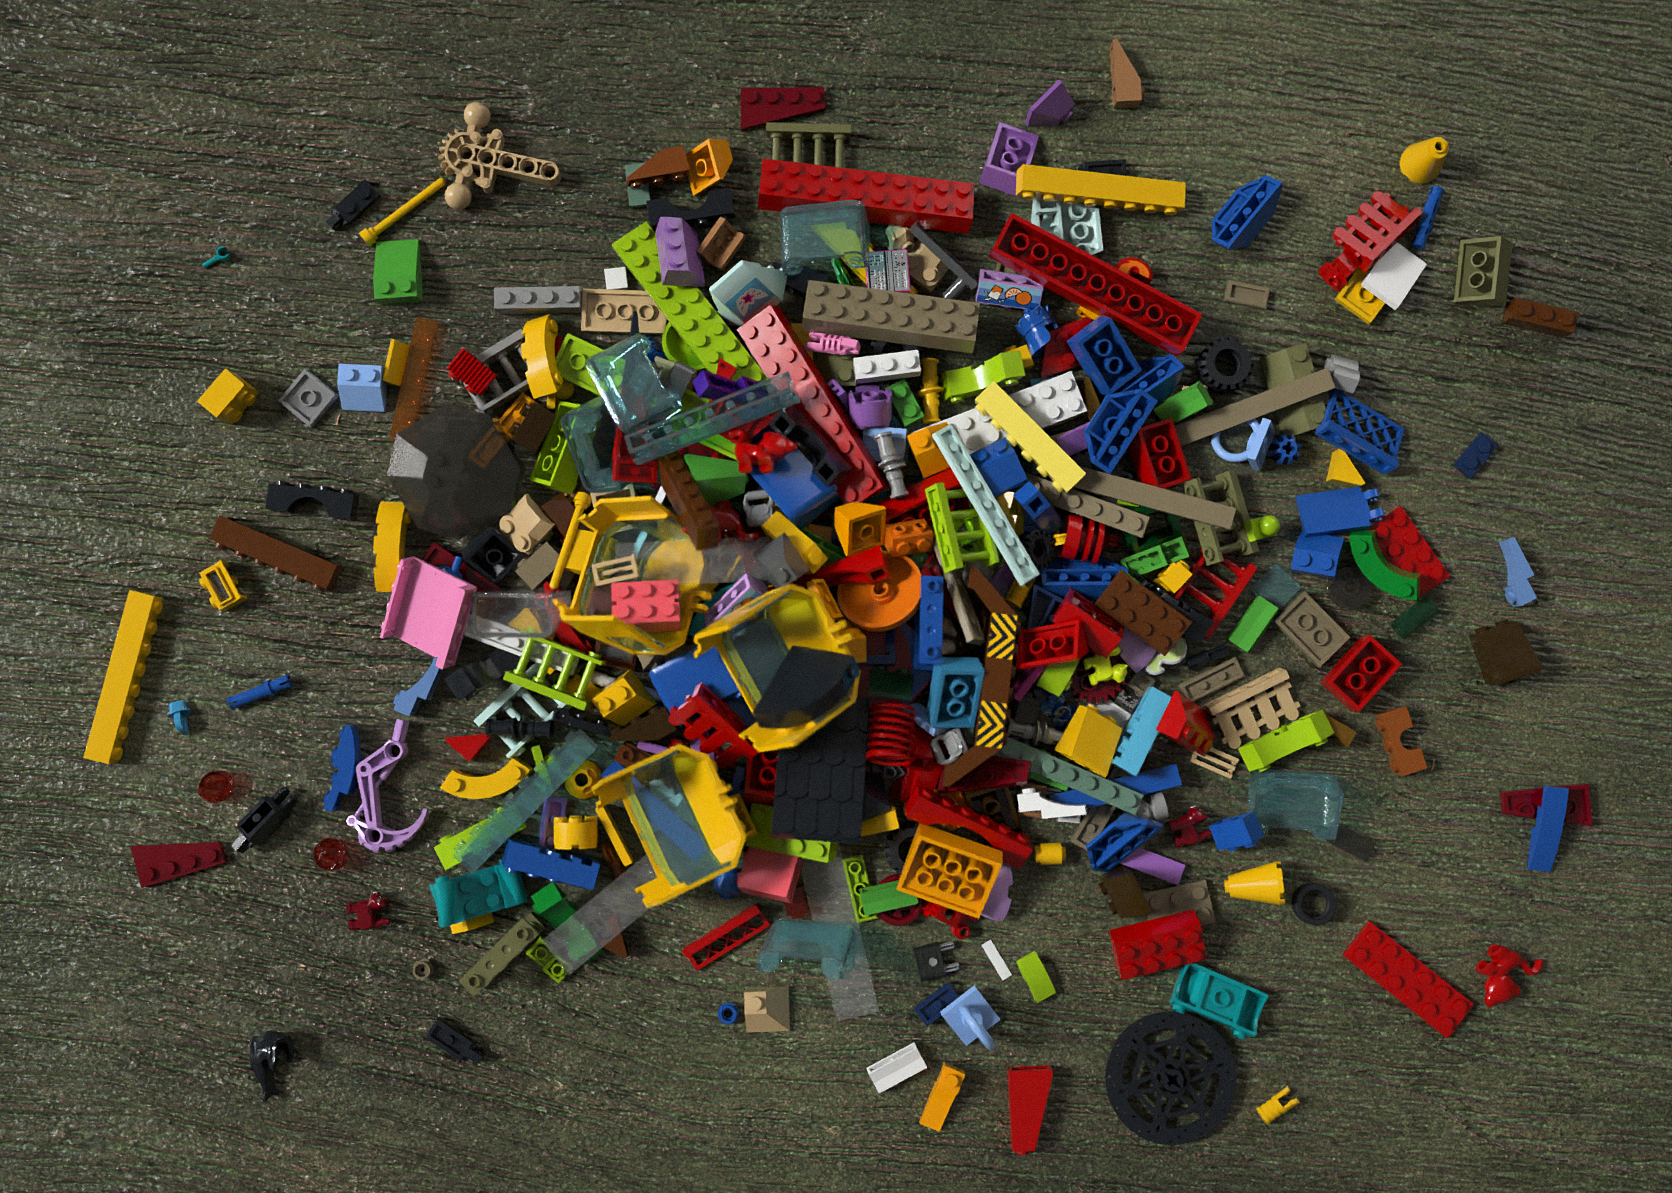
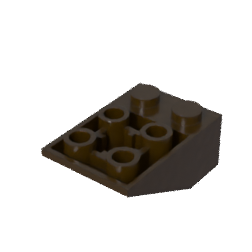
M658 705L648 711L650 715L646 717L640 715L630 720V726L626 728L625 726H619L610 731L611 736L607 740H661L681 728L672 725L668 720L670 715L666 707Z

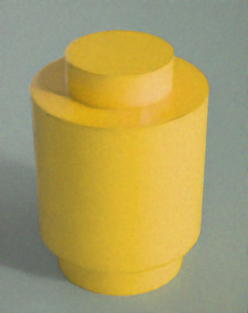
M1060 842L1039 843L1038 846H1034L1035 863H1040V865L1062 864V860H1066V849L1061 847Z

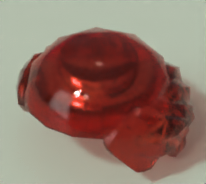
M212 770L207 772L198 784L199 796L210 803L216 804L224 801L233 793L234 781L232 775L226 771Z
M324 838L315 846L313 857L320 869L333 871L345 866L348 853L345 844L338 841V839Z

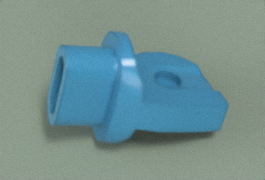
M186 700L170 703V712L167 713V717L174 719L175 727L182 735L189 734L187 717L190 715L191 709L187 708Z

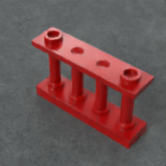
M1201 547L1199 551L1202 554L1190 569L1191 577L1176 593H1170V595L1178 600L1182 593L1187 591L1211 608L1213 613L1209 618L1214 622L1203 638L1209 639L1258 568L1251 563L1239 566L1225 555H1222L1224 561L1220 563L1233 571L1237 577L1233 584H1228L1202 566L1205 558ZM1196 573L1223 590L1225 596L1221 601H1215L1190 584Z

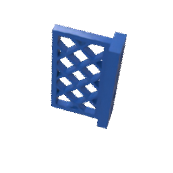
M1335 388L1331 391L1322 424L1316 428L1315 435L1385 475L1398 468L1399 460L1396 457L1405 428ZM1337 397L1342 400L1345 407L1339 408L1336 401ZM1352 408L1358 409L1362 418L1357 419ZM1342 411H1347L1351 421L1345 422ZM1332 414L1336 415L1339 425L1330 420ZM1370 418L1377 421L1379 428L1374 429ZM1363 420L1368 429V431L1364 433L1359 424V422ZM1353 424L1357 435L1350 432L1347 425ZM1387 428L1396 432L1394 439H1391ZM1376 432H1382L1385 442L1380 443ZM1370 434L1374 445L1367 442L1365 435ZM1387 444L1390 450V455L1384 452L1382 448L1383 445Z

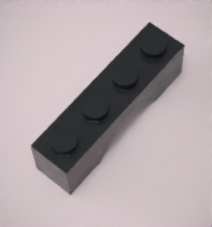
M730 188L709 191L704 204L691 211L676 208L667 197L646 201L650 227L653 231H656L660 217L682 218L689 225L698 224V226H707L710 222H715L720 217L728 222L735 218Z
M795 406L782 408L769 423L776 433L782 434L789 440L797 443L809 455L814 465L812 472L826 487L840 483L852 469L848 462Z
M277 481L276 484H268L265 509L293 514L301 503L314 499L319 500L325 506L328 517L356 522L359 496L353 494V490L340 489V492H334L331 487L319 486V489H311V485L298 483L297 487L290 486V482Z

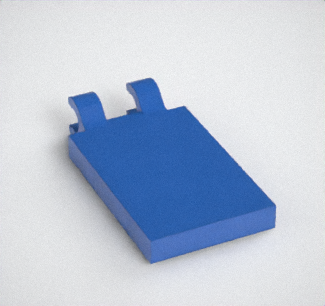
M1360 487L1297 495L1295 500L1304 536L1312 537L1369 529L1371 522H1381V517H1385L1383 508H1376L1370 511L1368 503L1377 502L1376 498L1380 497L1378 489L1362 492Z

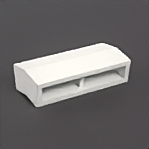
M913 1042L867 1067V1071L878 1093H881L926 1069L927 1065L916 1044Z

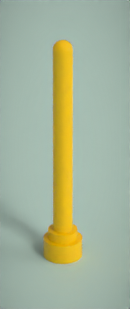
M439 178L372 229L365 228L359 234L369 247L376 243L375 240L380 233L446 184V180Z
M576 492L573 501L576 508L550 582L551 589H557L580 523L578 519L582 516L583 511L590 507L592 498L591 495L585 492Z

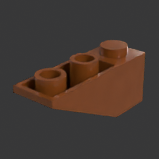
M684 145L662 149L626 178L625 187L637 189L643 187L644 184L652 183V185H659L666 180L681 181L685 179L689 172V166Z

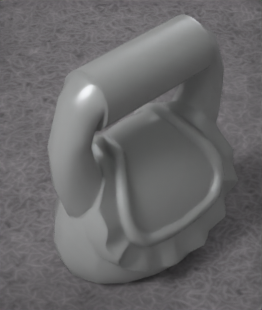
M765 490L747 492L744 496L743 508L746 513L747 525L749 527H762L775 513V502ZM769 498L768 504L750 506L748 503L750 500Z
M953 728L949 732L936 735L930 744L937 762L941 765L954 763L970 750L969 743L961 728ZM938 740H943L949 751L950 758L947 760L944 757Z

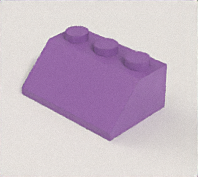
M660 217L655 234L662 285L704 287L705 280L701 256L696 252L699 247L697 231L682 218Z

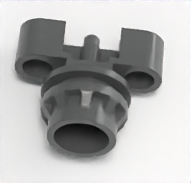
M677 360L668 379L661 376L664 367L660 366L659 370L655 369L656 364H645L640 361L628 387L633 389L640 398L642 395H645V401L647 402L652 394L659 397L650 417L668 426L695 369Z

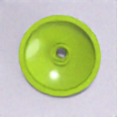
M669 322L662 334V348L667 359L672 362L678 360L697 371L706 370Z

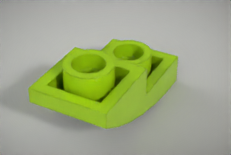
M541 935L526 951V955L540 965L542 971L558 984L573 968L571 963Z
M1035 951L1016 961L1021 975L1027 982L1032 996L1037 1003L1056 993Z

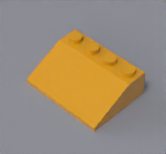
M919 823L896 890L979 919L1001 869L1002 851Z

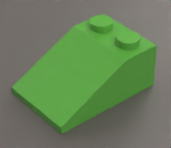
M419 239L376 242L373 285L374 299L380 305L423 302Z

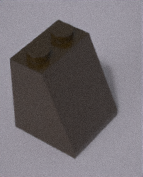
M1500 620L1495 622V627L1488 628V625L1475 629L1476 633L1469 635L1486 684L1505 683L1543 670L1538 657L1517 621Z

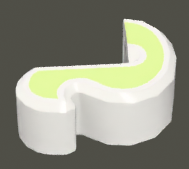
M1180 637L1166 656L1159 652L1155 653L1142 670L1149 675H1158L1165 671L1162 664L1173 665L1179 663L1186 655V641Z

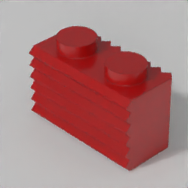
M462 348L447 366V369L450 371L448 375L457 382L462 380L467 384L465 389L474 396L477 394L482 396L498 377L495 372L465 348Z

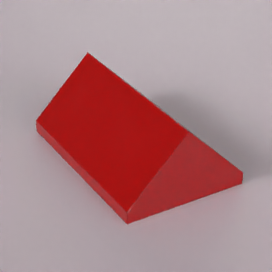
M1075 620L1020 630L1016 669L1022 670L1081 659L1089 652L1081 621Z

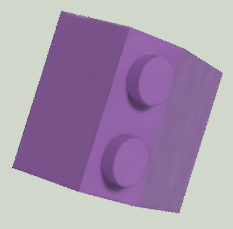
M999 122L979 183L1016 196L1017 170L1023 164H1031L1039 136Z

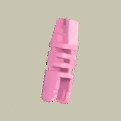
M810 332L809 338L820 343L807 342L805 345L807 351L839 355L859 354L861 349L859 341L851 339V337Z

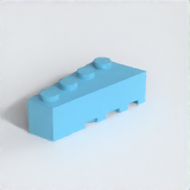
M1153 686L1147 688L1118 741L1111 762L1113 766L1129 775L1137 776L1147 754H1149L1154 745L1153 742L1156 736L1160 734L1156 728L1171 699L1169 695Z

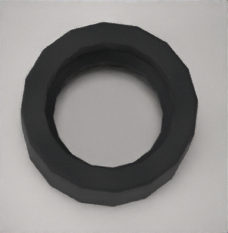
M1306 883L1298 887L1292 896L1291 902L1293 912L1297 918L1315 926L1323 925L1330 921L1335 914L1337 906L1335 896L1331 890L1316 883ZM1312 891L1321 893L1326 899L1325 911L1316 917L1305 914L1301 906L1304 895Z

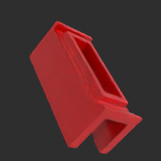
M915 723L913 724L916 728L913 732L915 738L912 740L915 744L912 748L914 754L911 756L914 761L904 767L922 771L924 766L921 759L932 761L933 755L927 732ZM904 727L907 730L912 729L911 727ZM903 735V737H911L910 735ZM903 743L902 745L909 746L910 744H909V743ZM902 751V753L904 754L910 753L908 751Z

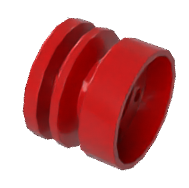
M1067 514L1064 522L1065 526H1063L1062 533L1067 534L1064 545L1059 546V557L1074 560L1077 552L1080 551L1081 562H1086L1089 555V563L1096 564L1105 543V524L1097 522L1094 528L1095 520L1089 519L1085 527L1083 526V516Z

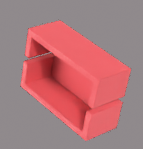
M678 580L611 583L612 616L618 617L627 624H633L636 628L635 630L640 633L681 631V603Z

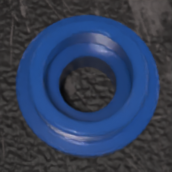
M723 1003L718 1009V1018L723 1024H733L739 1018V1009L734 1003ZM730 1009L733 1015L730 1017L726 1016L725 1010Z

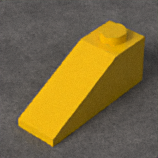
M778 511L762 525V528L773 540L783 533L787 535L809 568L804 574H814L828 560L825 554L809 537Z

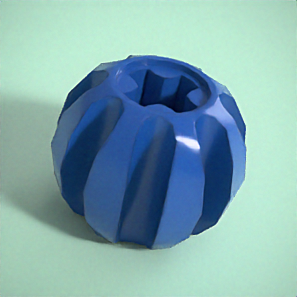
M1282 434L1277 437V440H1272L1270 447L1273 450L1269 451L1270 457H1276L1275 463L1281 465L1284 462L1285 466L1294 463L1293 460L1298 461L1301 455L1298 450L1302 449L1301 443H1295L1296 437L1290 435L1287 438L1286 434Z

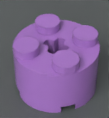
M863 385L856 387L855 392H849V419L855 424L857 429H866L868 426H878L881 428L889 426V422L892 419V392L890 389L885 387V391L879 390L878 385Z

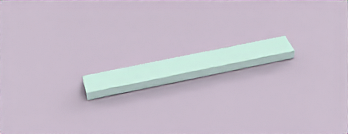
M952 424L932 435L933 439L1020 586L1040 575Z

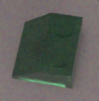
M875 666V670L870 669L867 696L912 701L914 674H909L910 670L897 668L896 672H890L888 667Z

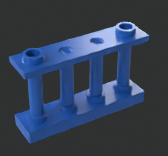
M921 576L920 607L914 614L913 671L933 672L934 665H942L943 577Z

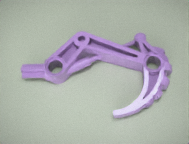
M396 719L392 739H388L384 746L356 766L362 804L355 815L347 818V824L354 826L359 832L358 839L360 845L363 844L374 853H380L383 849L386 852H392L396 850L397 846L399 848L405 846L406 842L411 841L416 836V833L420 831L430 810L429 808H423L419 819L412 826L403 830L391 829L382 825L379 785L383 780L387 779L397 762L404 759L408 754V743L405 742L409 721ZM394 745L400 748V753L397 757L392 754ZM363 809L366 821L360 819L359 817ZM374 830L380 833L379 841L374 840L372 837Z

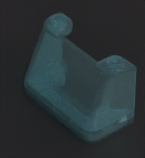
M845 200L790 206L782 209L780 213V231L784 276L802 272L804 261L844 257L849 267L855 269L869 267L870 226L865 206L861 201Z
M635 334L593 355L586 360L585 365L618 428L625 434L644 437L683 407L678 393L663 387L646 355L650 352L651 343L642 334Z
M620 390L608 391L568 411L561 418V426L582 485L591 493L622 491L630 483L612 481V455L617 427L612 413L619 411Z
M1257 769L1249 772L1247 813L1255 811L1264 835L1268 834L1269 828L1310 830L1318 840H1336L1344 793L1335 776L1323 772L1265 770L1259 772Z
M787 918L778 919L772 924L758 955L757 972H773L777 969L779 963L782 962L783 956L822 960L824 975L831 979L843 980L856 968V930L853 926L845 923Z

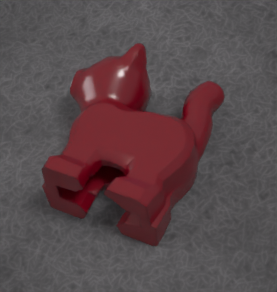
M1191 806L1187 815L1173 821H1167L1170 831L1179 830V836L1172 838L1176 848L1184 845H1193L1207 837H1212L1210 830H1205L1199 834L1194 824L1201 823L1208 818L1203 810L1196 806Z
M373 892L368 900H362L357 903L349 902L346 905L347 914L356 913L357 919L348 920L349 929L370 930L383 925H390L391 920L385 917L377 920L375 910L383 909L390 902H387L380 892Z

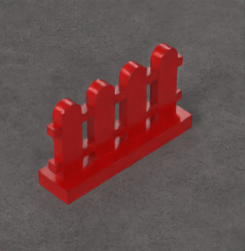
M1375 191L1370 198L1374 205L1362 203L1358 209V214L1361 218L1355 215L1348 216L1345 225L1349 229L1337 227L1332 237L1336 240L1335 244L1338 247L1344 246L1354 254V259L1360 258L1362 260L1359 269L1366 273L1416 225L1423 211L1415 207L1411 212H1408L1409 208L1405 205L1401 207L1390 199L1391 195L1389 193L1384 194L1380 191ZM1378 209H1381L1383 212H1385L1392 218H1387L1385 215L1379 212ZM1368 221L1369 223H1371L1372 225H1374V226H1375L1376 228H1378L1379 230L1376 231L1375 229H1373L1371 226H1369V225H1368L1367 223H1365V222ZM1352 234H1357L1359 237L1365 240L1366 243L1364 244L1362 241H1360Z
M703 682L695 687L693 695L689 694L686 696L684 704L678 708L675 705L671 707L669 722L675 726L683 723L686 726L684 736L687 739L694 740L698 737L702 741L699 747L702 753L710 754L714 752L717 755L715 762L718 768H725L727 766L732 768L735 766V760L742 755L745 757L751 755L753 757L759 753L753 747L754 743L750 739L743 740L738 736L749 726ZM696 712L702 715L694 722L689 719ZM713 726L717 731L707 736L704 732ZM729 741L732 745L723 751L720 746Z

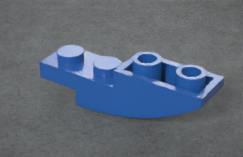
M346 724V727L341 729L339 734L340 743L338 748L335 747L331 755L333 760L331 765L339 769L334 772L331 779L333 783L332 788L326 793L323 801L325 803L324 810L330 812L338 811L344 794H353L358 781L356 766L361 762V746L358 729L354 724Z

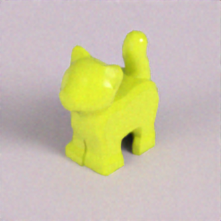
M1116 647L1107 659L1102 655L1099 657L1095 654L1092 657L1083 659L1082 662L1085 670L1094 667L1095 673L1088 675L1091 685L1094 686L1098 682L1110 679L1116 680L1118 683L1125 680L1128 665L1117 664L1111 667L1109 658L1110 656L1119 655L1121 652L1120 647Z

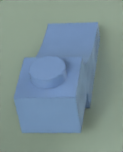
M1515 537L1500 541L1499 545L1505 557L1508 573L1507 587L1504 588L1506 592L1505 597L1513 607L1523 606L1537 597L1527 580L1534 576V573Z
M437 657L434 658L424 676L412 688L401 690V693L398 692L393 701V704H395L393 710L407 716H415L421 700H431L444 669L442 670L436 666Z

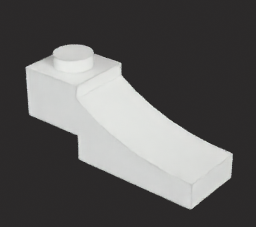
M1035 788L1022 789V793L1017 794L1019 812L1041 810L1042 819L1087 814L1086 804H1067L1053 801L1042 796L1041 791H1035Z

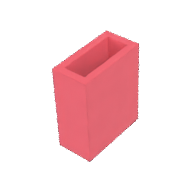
M749 846L748 852H745L743 856L744 866L742 872H739L737 876V887L745 894L792 903L803 865L801 858Z

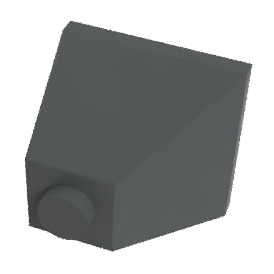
M785 533L753 553L775 589L788 585L809 570Z

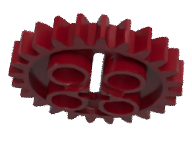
M1089 646V652L1086 655H1084L1082 659L1092 657L1094 655V653L1090 650ZM1120 654L1109 657L1111 667L1123 664L1124 660ZM1076 667L1071 676L1072 683L1069 689L1073 690L1071 697L1076 694L1079 695V702L1085 697L1086 704H1089L1094 699L1097 705L1100 702V698L1104 703L1108 702V696L1114 699L1116 697L1114 691L1121 693L1122 689L1119 685L1125 686L1127 683L1125 681L1118 683L1112 679L1111 681L1098 682L1096 685H1092L1091 688H1086L1083 685V679L1088 678V675L1095 672L1077 677L1076 673L1086 670L1085 668Z

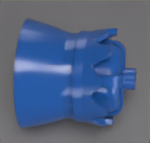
M1048 305L1046 310L1042 306H1038L1033 310L1031 307L1023 311L1025 314L1019 320V325H1015L1017 331L1026 339L1032 358L1043 354L1045 345L1050 341L1048 330L1053 329V326L1055 329L1059 327Z

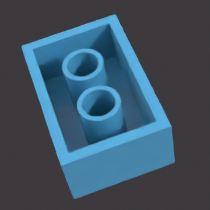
M942 657V665H934L926 715L931 727L974 728L985 672L978 658Z

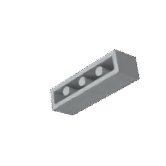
M580 286L494 288V309L499 315L582 313L583 291Z

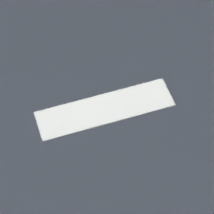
M991 939L982 944L981 946L1002 981L1010 977L1012 974Z

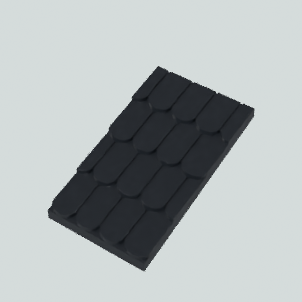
M856 698L855 703L797 745L778 749L771 837L860 844L870 699ZM835 708L831 709L829 712L825 713L821 717L813 720V722L819 721L824 716L833 711Z

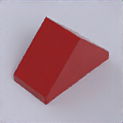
M479 734L445 737V739L452 748L470 762L476 759L493 737Z

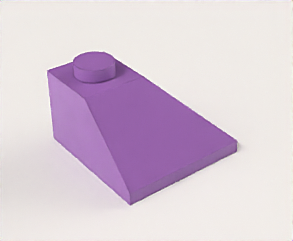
M1060 79L1029 109L1025 121L1027 126H1058L1062 121L1066 123L1072 117V110L1075 104Z

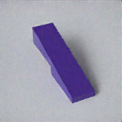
M702 370L693 380L699 398L768 405L776 393L772 386L744 376L734 381Z

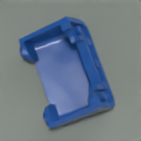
M797 448L795 451L787 453L786 457L780 461L774 462V469L769 474L761 473L758 465H754L750 474L790 521L801 531L840 497L835 492L838 490L837 486L826 487L812 472L814 466Z
M715 646L699 657L694 658V651L698 649L696 647L649 672L651 681L669 715L671 714V707L675 705L678 708L684 704L686 696L689 694L693 695L695 687L701 682L721 700L728 697L737 698V700L744 699ZM693 714L691 717H689V719L693 721L695 719V715ZM683 723L677 725L682 728L686 727Z

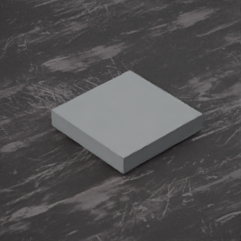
M304 369L278 402L310 428H313L337 400L339 395L307 369Z

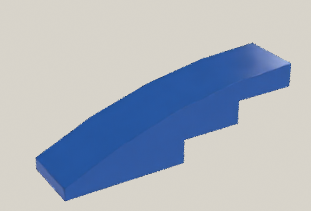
M1543 787L1542 805L1537 808L1536 827L1532 826L1528 870L1551 872L1562 834L1568 800V788Z

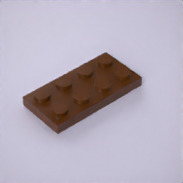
M1122 569L1095 602L1097 607L1164 656L1168 654L1192 623V620Z

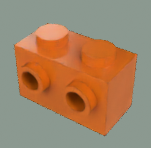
M925 519L885 524L884 546L891 557L932 551L934 533Z

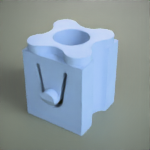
M868 426V428L863 429V442L877 464L881 463L882 460L879 455L880 451L877 440H874V436L879 433L892 431L893 445L896 448L897 457L900 456L901 458L898 462L905 463V466H907L909 453L907 435H910L911 432L902 428H881L878 426Z

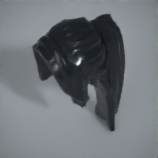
M269 1030L261 1033L259 1037H251L249 1041L250 1064L263 1089L261 1100L264 1102L268 1101L272 1095H279L275 1086L274 1069H276V1059L281 1051L284 1050L286 1052V1061L288 1063L293 1061L294 1043L291 1037L284 1032Z

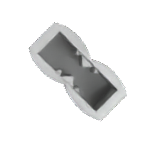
M1332 354L1330 359H1326L1323 369H1329L1336 389L1354 393L1360 380L1358 362Z

